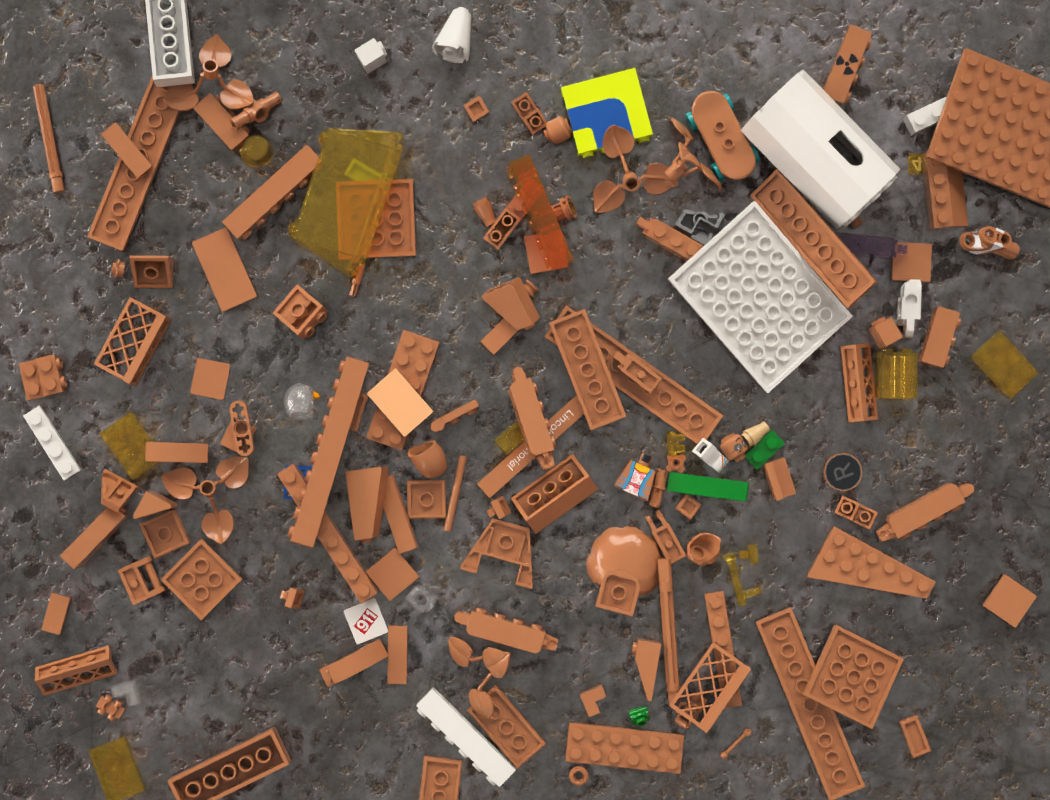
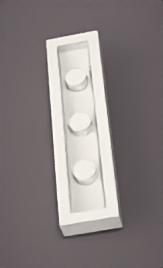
M38 406L23 415L63 480H67L81 471V468L42 406Z

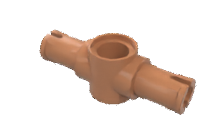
M275 91L264 99L261 98L258 101L253 99L251 106L243 108L240 114L229 119L230 125L234 130H237L248 122H263L268 117L270 109L282 102L280 94Z

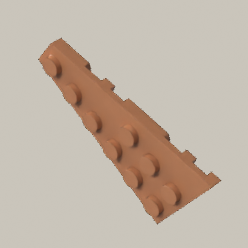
M835 526L831 529L806 576L926 599L936 583L934 580Z

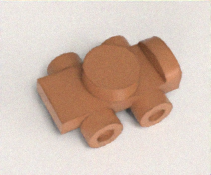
M110 695L101 696L96 705L99 708L97 713L104 715L105 712L109 713L107 718L112 721L115 718L120 719L125 711V708L122 707L123 703L118 700L116 702L112 701L113 697Z

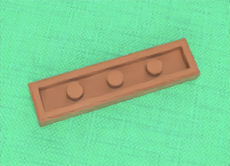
M394 475L388 476L383 508L398 552L402 554L419 547Z

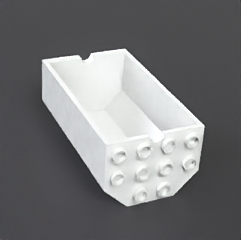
M804 70L798 72L774 94L740 130L836 230L842 225L844 227L848 226L864 209L897 178L896 174L900 170ZM835 135L862 164L859 166L851 165L828 141Z

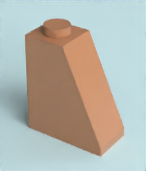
M520 277L493 287L482 295L483 300L516 330L523 328L525 330L531 329L540 318Z

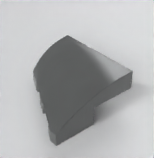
M683 210L674 229L705 246L714 236L725 214L719 213V215L707 214L704 211L696 213L692 210Z

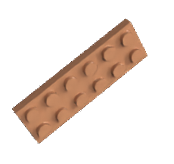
M582 309L549 322L590 430L627 417L586 310Z
M403 330L388 374L396 368L414 390L422 396L440 342ZM376 407L366 438L403 450L407 436L404 437L380 408Z
M569 722L565 761L680 774L684 734Z

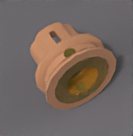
M566 195L565 198H560V203L551 206V211L556 221L565 218L571 221L572 218H577L575 205L569 195Z

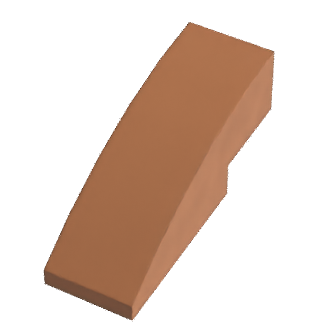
M146 442L145 461L208 463V444Z

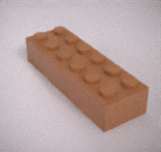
M274 726L172 776L167 782L176 800H218L289 765L292 760Z

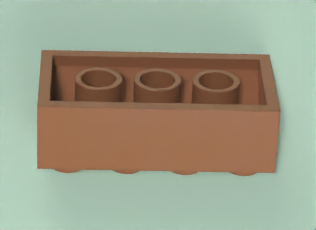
M927 152L921 155L930 231L968 227L962 172L926 158Z
M572 454L513 496L511 500L535 534H537L597 491L598 488Z

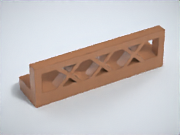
M870 344L841 346L848 422L878 420ZM861 348H864V358L861 354ZM864 369L866 370V377L864 376V373H863V370H864ZM866 388L868 389V396L866 395V392H865V389H866ZM868 407L870 408V414H871L870 417H868V411H867V408H868Z
M108 645L35 667V682L43 696L116 675L117 669L112 661V651ZM107 665H108L109 668H110L109 670H106V671L99 670L100 667H104V666H107ZM89 672L91 675L83 676L81 673ZM63 678H73V680L69 682L62 681ZM47 683L55 684L54 686L49 688H45L44 684Z

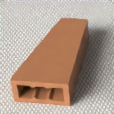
M388 466L345 472L354 540H361V543L373 542V538L380 535Z
M123 506L117 513L107 507L60 557L73 569L84 567L129 517L126 513L127 509Z

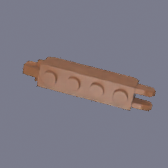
M639 217L636 222L637 226L644 229L642 234L646 235L645 238L686 262L703 247L702 244L658 219L650 218L647 221Z
M516 366L511 374L513 383L508 393L529 457L537 459L542 470L551 469L555 466L553 452L556 443L554 437L549 435L550 425L548 419L543 417L544 407L542 401L537 399L538 389L536 383H532L531 378H526L523 368Z
M946 483L887 515L886 524L875 531L881 542L892 538H901L903 540L912 535L911 531L915 529L919 531L928 526L927 523L934 519L936 522L945 517L944 513L950 510L955 512L961 509V504L966 502L964 498L974 493V486L971 483L959 486Z
M476 608V611L472 610L471 613L459 610L454 615L455 621L466 625V631L472 636L535 654L540 652L541 649L555 651L557 648L558 639L546 634V631L542 630L543 626L537 624L527 626L524 625L523 620L513 618V621L505 619V615L495 613L494 616L489 615L487 610Z

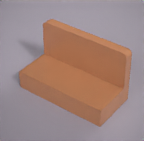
M785 458L763 464L774 501L796 494Z

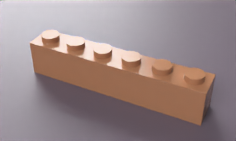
M305 145L226 217L222 223L238 240H246L251 236L252 230L256 226L260 227L266 222V217L270 213L274 214L281 208L280 204L284 200L289 201L295 195V190L299 187L303 188L307 185L308 179L313 174L316 176L323 170V161L308 145Z

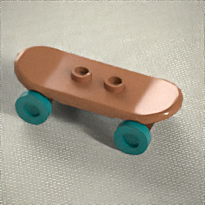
M706 91L696 97L692 105V112L685 114L686 120L692 131L699 129L715 163L711 164V169L718 180H723L724 176L732 180L744 179L753 172L756 163L760 161L759 154L754 145L749 144L746 136L740 131L742 128L733 113L735 109L730 97L727 94L722 95L716 91Z

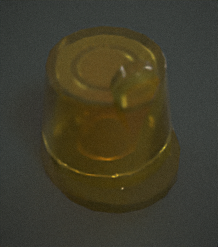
M254 135L246 139L239 152L245 164L257 168L268 164L272 160L274 148L266 138Z

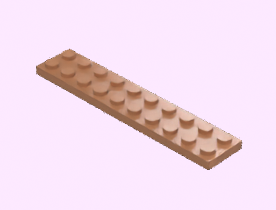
M153 75L128 134V137L151 163L153 168L138 179L119 157L87 235L90 239L123 252L180 114L179 110L172 109L163 102L171 86L156 87Z
M566 305L557 319L575 313V311ZM591 323L615 387L694 443L698 444L702 438L707 440L723 415ZM550 328L544 337L558 346ZM616 351H619L624 356L627 353L631 356L633 355L662 378V381L652 394L648 393L620 371L617 367L620 363L612 358Z
M786 608L755 621L828 800H835L864 788L865 784L834 710L802 695L815 668V663L792 608Z

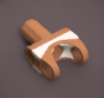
M991 226L981 228L979 233H962L959 239L960 245L964 250L976 255L994 253L1013 260L1020 251V247L1017 243L1012 242L1011 235L1008 232ZM966 236L969 239V245H967L965 242Z

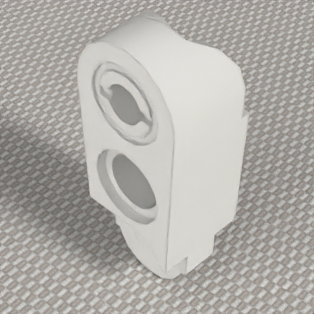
M910 279L903 283L900 288L897 306V325L903 326L904 338L913 337L914 326H917V321L921 318V281L919 279Z

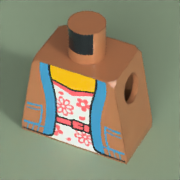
M642 453L638 463L630 460L613 486L648 501L655 476V471L648 468L653 457Z

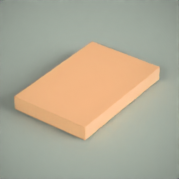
M396 368L367 393L404 437L434 412Z

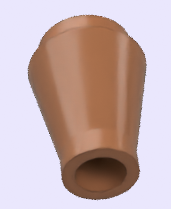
M484 197L473 203V210L482 219L486 227L496 221L490 200L488 201Z

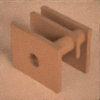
M230 421L220 444L236 451L232 422ZM245 423L238 424V433L244 434L247 432V425ZM251 426L252 434L254 436L257 428ZM249 435L238 437V440H243V446L240 449L244 450L245 453L249 446L246 445L245 439H249Z

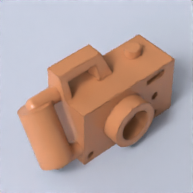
M701 695L689 696L691 708L702 706ZM680 701L678 708L681 705L684 706L683 709L689 708L688 701L687 703ZM703 708L692 710L695 720ZM688 710V711H684L685 713H687V714L690 716V711H689V710ZM678 713L675 723L687 730L692 722L681 718L683 715Z

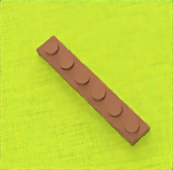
M724 591L705 593L704 598L711 641L734 656ZM714 648L715 661H721V652ZM724 655V660L730 659ZM725 662L727 674L734 673L736 671L735 662ZM723 663L715 664L717 675L725 674ZM733 675L727 676V677H728V682H729V680L731 679V677H732ZM725 676L718 677L719 689L726 686ZM739 688L725 708L742 706Z

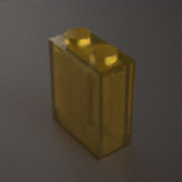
M882 348L881 352L876 353V399H917L918 352H912V349H900V352H893L892 348Z

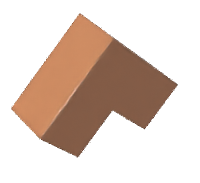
M602 684L579 693L589 717L600 713L596 701L607 697Z

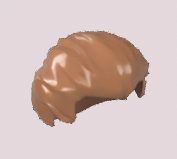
M699 533L692 537V540L687 544L688 559L692 563L701 566L712 564L720 555L722 539L710 533Z

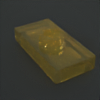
M518 421L494 440L506 456L524 441Z

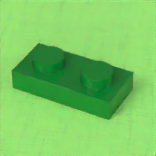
M770 430L755 447L753 446L745 454V458L758 470L785 443L773 430Z

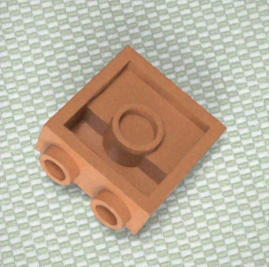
M297 284L275 309L273 314L304 340L306 337L309 338L313 335L314 327L318 322L322 323L325 321L328 310Z
M48 355L19 363L27 401L66 392L67 380L65 376H62L61 369H63V363L61 358H58V355Z

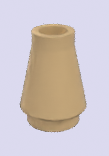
M762 422L744 430L741 436L749 448L751 446L755 447L770 431V428L765 422Z

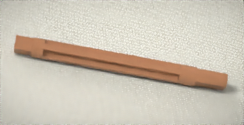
M658 558L666 688L668 691V701L671 703L680 690L671 558Z

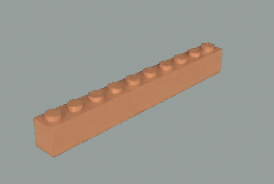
M348 356L345 361L341 360L338 372H341L339 379H335L332 389L336 391L334 397H330L327 408H330L328 416L324 415L321 424L324 430L322 434H318L316 444L319 445L317 452L313 451L310 460L313 466L311 471L307 470L304 481L307 482L306 489L302 488L299 500H302L300 508L296 507L293 515L296 522L294 526L289 528L287 537H290L289 543L312 549L367 372L369 365L367 362Z

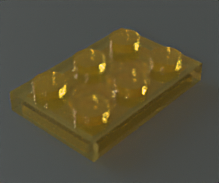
M1000 330L970 356L1009 399L1039 373Z
M132 411L100 433L132 480L137 479L159 463L145 461L146 442L154 441Z

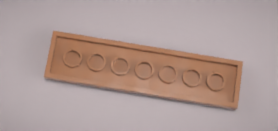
M778 169L750 195L847 308L852 307L878 282Z

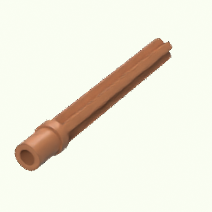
M36 84L33 86L49 168V179L51 180L53 193H61L65 191L62 180L63 175L60 171L45 88L42 84Z

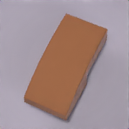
M527 92L510 102L532 135L546 126L547 121Z
M843 495L834 512L871 530L878 515V512Z

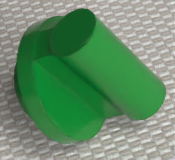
M646 705L628 711L633 725L644 726L650 720Z

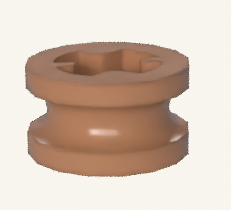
M527 279L524 286L529 296L533 298L534 293H538L539 290Z

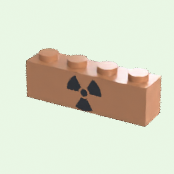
M851 24L847 28L823 89L840 107L844 102L848 103L852 92H849L851 85H855L858 79L857 69L863 66L866 58L863 56L865 49L869 50L873 40L870 39L872 32Z

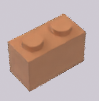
M885 316L872 322V327L868 329L879 349L903 337L892 317L887 319Z

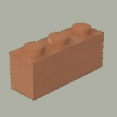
M209 93L193 109L235 153L251 139L248 135L250 130L245 125L234 130L230 125L229 119L236 115L231 109L225 110L218 95L214 97Z
M940 306L934 307L918 359L919 363L938 369L944 368V365L947 366L950 359L948 354L949 348L953 347L956 339L953 335L955 329H958L961 323L959 312Z

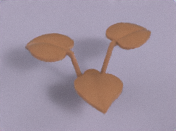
M218 34L211 37L200 50L199 60L203 66V72L200 74L196 88L193 90L191 84L174 85L168 89L163 99V102L172 109L179 111L191 110L199 102V98L195 93L198 92L203 79L214 80L217 78L224 88L220 93V100L225 107L237 110L253 104V94L244 82L233 79L227 86L224 84L219 74V68L226 66L230 62L231 51Z
M670 117L668 120L672 121L677 130L684 135L686 142L685 144L678 143L680 152L675 160L672 161L673 164L665 170V174L675 183L680 177H686L688 174L700 170L718 185L720 192L722 186L715 173L703 163L700 164L687 148L690 140L694 141L693 135L685 125ZM690 162L696 167L686 171L688 167L685 163Z
M611 125L606 130L602 141L603 150L610 158L620 155L626 173L622 178L623 184L615 186L612 181H603L595 187L593 192L595 213L609 212L618 208L625 200V192L623 190L626 189L631 192L637 190L643 179L645 190L654 195L662 194L678 186L677 181L674 183L665 174V170L668 167L661 163L650 164L646 168V175H642L638 179L635 173L629 172L623 154L629 153L633 149L634 138L627 129L617 125Z
M237 456L223 460L216 469V474L221 480L214 482L205 480L198 486H194L197 482V477L189 468H177L163 474V484L173 497L180 500L189 499L193 494V489H200V492L209 498L214 513H208L204 516L201 523L202 530L209 538L219 544H223L232 533L234 520L229 511H217L213 496L217 492L216 486L225 482L227 487L233 489L243 486L249 475V459Z
M449 637V651L452 659L458 665L467 667L470 661L483 660L485 667L490 670V673L480 684L478 690L471 689L468 696L473 710L481 717L490 719L494 712V702L488 693L482 691V688L492 675L496 678L505 676L509 667L510 653L488 647L484 649L482 656L474 658L471 657L473 654L471 647L465 641L456 637Z

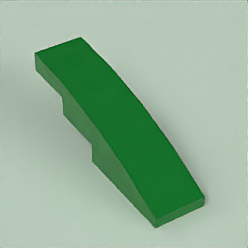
M669 472L667 491L745 502H747L749 489L748 482Z

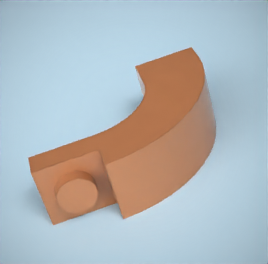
M378 639L322 667L319 671L328 687L386 658L388 654L381 640Z

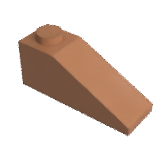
M637 638V643L633 642L631 653L635 654L634 658L648 701H652L661 643Z

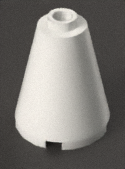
M458 7V9L452 11L432 46V52L436 56L439 53L443 55V60L453 63H463L465 59L466 62L469 60L471 14L468 9Z

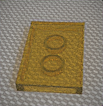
M126 736L88 750L106 800H122L145 791Z

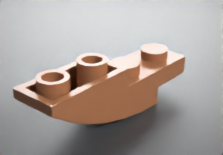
M529 177L483 239L499 250L544 191V188Z

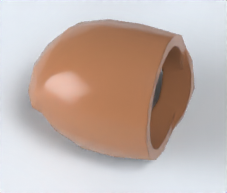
M435 440L414 446L408 451V457L417 470L427 478L441 476L447 469L446 456Z

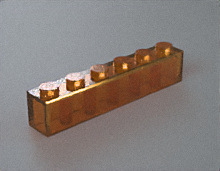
M530 154L508 162V167L505 169L509 178H513L516 183L513 188L517 197L521 195L523 200L521 207L524 214H529L531 221H528L532 232L536 231L538 239L535 240L539 250H544L546 256L543 257L546 267H551L552 270L574 262Z

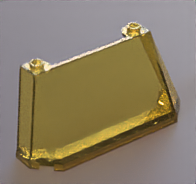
M328 128L324 132L321 131L318 142L320 143L321 151L299 217L289 225V238L348 278L355 279L358 275L357 267L359 265L363 266L367 259L402 153V145H399V140L402 141L403 133Z

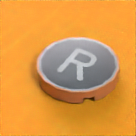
M835 454L825 464L823 470L824 479L835 490H851L861 480V464L850 454Z

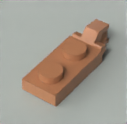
M616 351L612 358L620 363L617 366L620 371L648 393L652 394L662 381L659 375L633 355L631 356L627 353L624 356L619 351Z

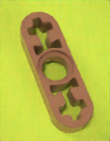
M234 401L230 405L229 411L236 451L241 456H250L254 452L255 445L248 406L243 401ZM237 404L240 407H244V410L241 411V417L246 416V420L235 422V418H239L238 412H234ZM240 423L247 425V432L244 434H240L237 431V426ZM249 435V439H245L246 445H250V449H247V453H245L244 450L240 449L243 446V440H238V437Z

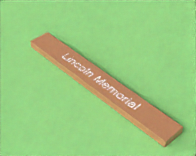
M577 395L548 420L550 425L548 432L550 437H554V440L584 415ZM525 442L477 483L489 498L533 460V458L529 457Z

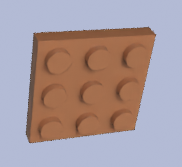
M200 539L161 581L200 620H203L243 578L203 539Z

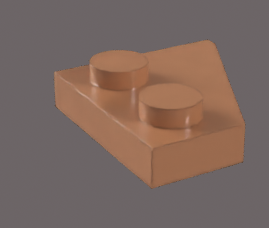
M104 469L102 474L101 504L118 513L135 493L137 486Z

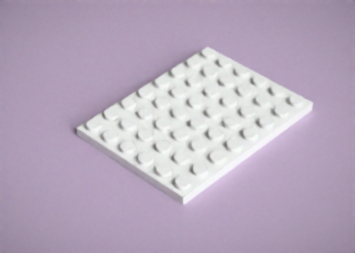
M755 201L668 278L670 283L766 393L775 388L853 317Z

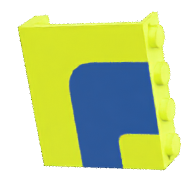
M635 68L561 87V94L568 112L578 150V157L588 158L594 156V152L598 151L605 153L602 146L603 136L611 125L627 129L632 134L634 142L638 141L640 144L650 141L649 138L652 137L653 132Z

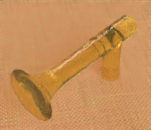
M739 552L726 553L721 555L720 558H723L729 566L738 605H747L746 598L762 594L761 588L757 586L756 588L744 591L736 567V556Z

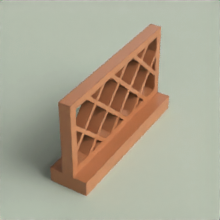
M130 297L94 365L130 385L137 386L172 319ZM134 303L138 305L140 313L131 316L130 308ZM150 313L157 315L154 322L147 325L145 315ZM141 317L143 326L134 329L132 319ZM129 321L131 330L122 333V323ZM144 329L146 336L144 340L138 341L136 332ZM132 333L134 343L125 346L123 336ZM120 338L122 347L113 350L112 341ZM135 346L137 353L135 357L129 358L127 349ZM123 350L125 360L116 363L114 353ZM111 355L113 364L105 366L101 362L104 356ZM126 363L128 370L123 376L119 374L117 366Z
M713 642L669 706L708 733L752 669ZM714 648L721 652V661L711 662L710 653ZM724 655L730 659L724 660ZM734 661L740 665L734 673L727 674L725 662ZM723 663L725 674L713 676L711 664ZM709 665L711 676L700 678V667ZM697 673L698 679H693V677ZM733 675V676L731 677V679L729 680V682H728V677H727V676ZM725 676L726 686L722 689H716L714 678ZM712 678L714 690L702 692L700 680ZM698 681L700 692L689 694V683ZM686 689L687 695H682V693ZM722 691V692L719 694V696L717 697V693H716V692ZM714 692L715 702L711 705H705L703 694ZM701 694L702 706L691 708L689 696ZM687 697L689 708L680 709L675 703L679 698ZM706 707H710V709H709L708 712L706 713V709H705V708H706ZM703 708L704 718L699 723L693 718L692 710ZM688 710H689V711H690V716H689L687 713H685L684 711H688Z

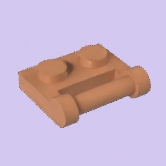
M151 556L117 570L133 605L166 591L164 585L161 586L152 566ZM142 565H144L153 584L154 590L149 591L139 569Z

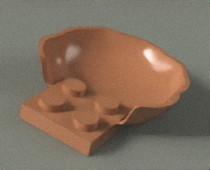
M626 526L622 528L610 527L595 539L591 548V554L586 562L587 574L591 581L600 585L595 607L633 617L638 595L646 596L659 585L657 559L663 558V555L653 537L636 527Z

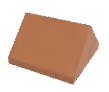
M130 255L135 288H173V258L170 256Z
M146 491L133 514V518H144L178 507V504L155 491Z

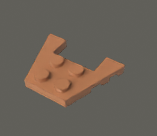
M492 518L460 566V569L477 573L482 554L519 564L520 569L515 584L532 589L530 528Z

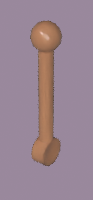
M745 728L743 734L725 752L721 753V758L726 759L728 754L746 736L751 735V730Z

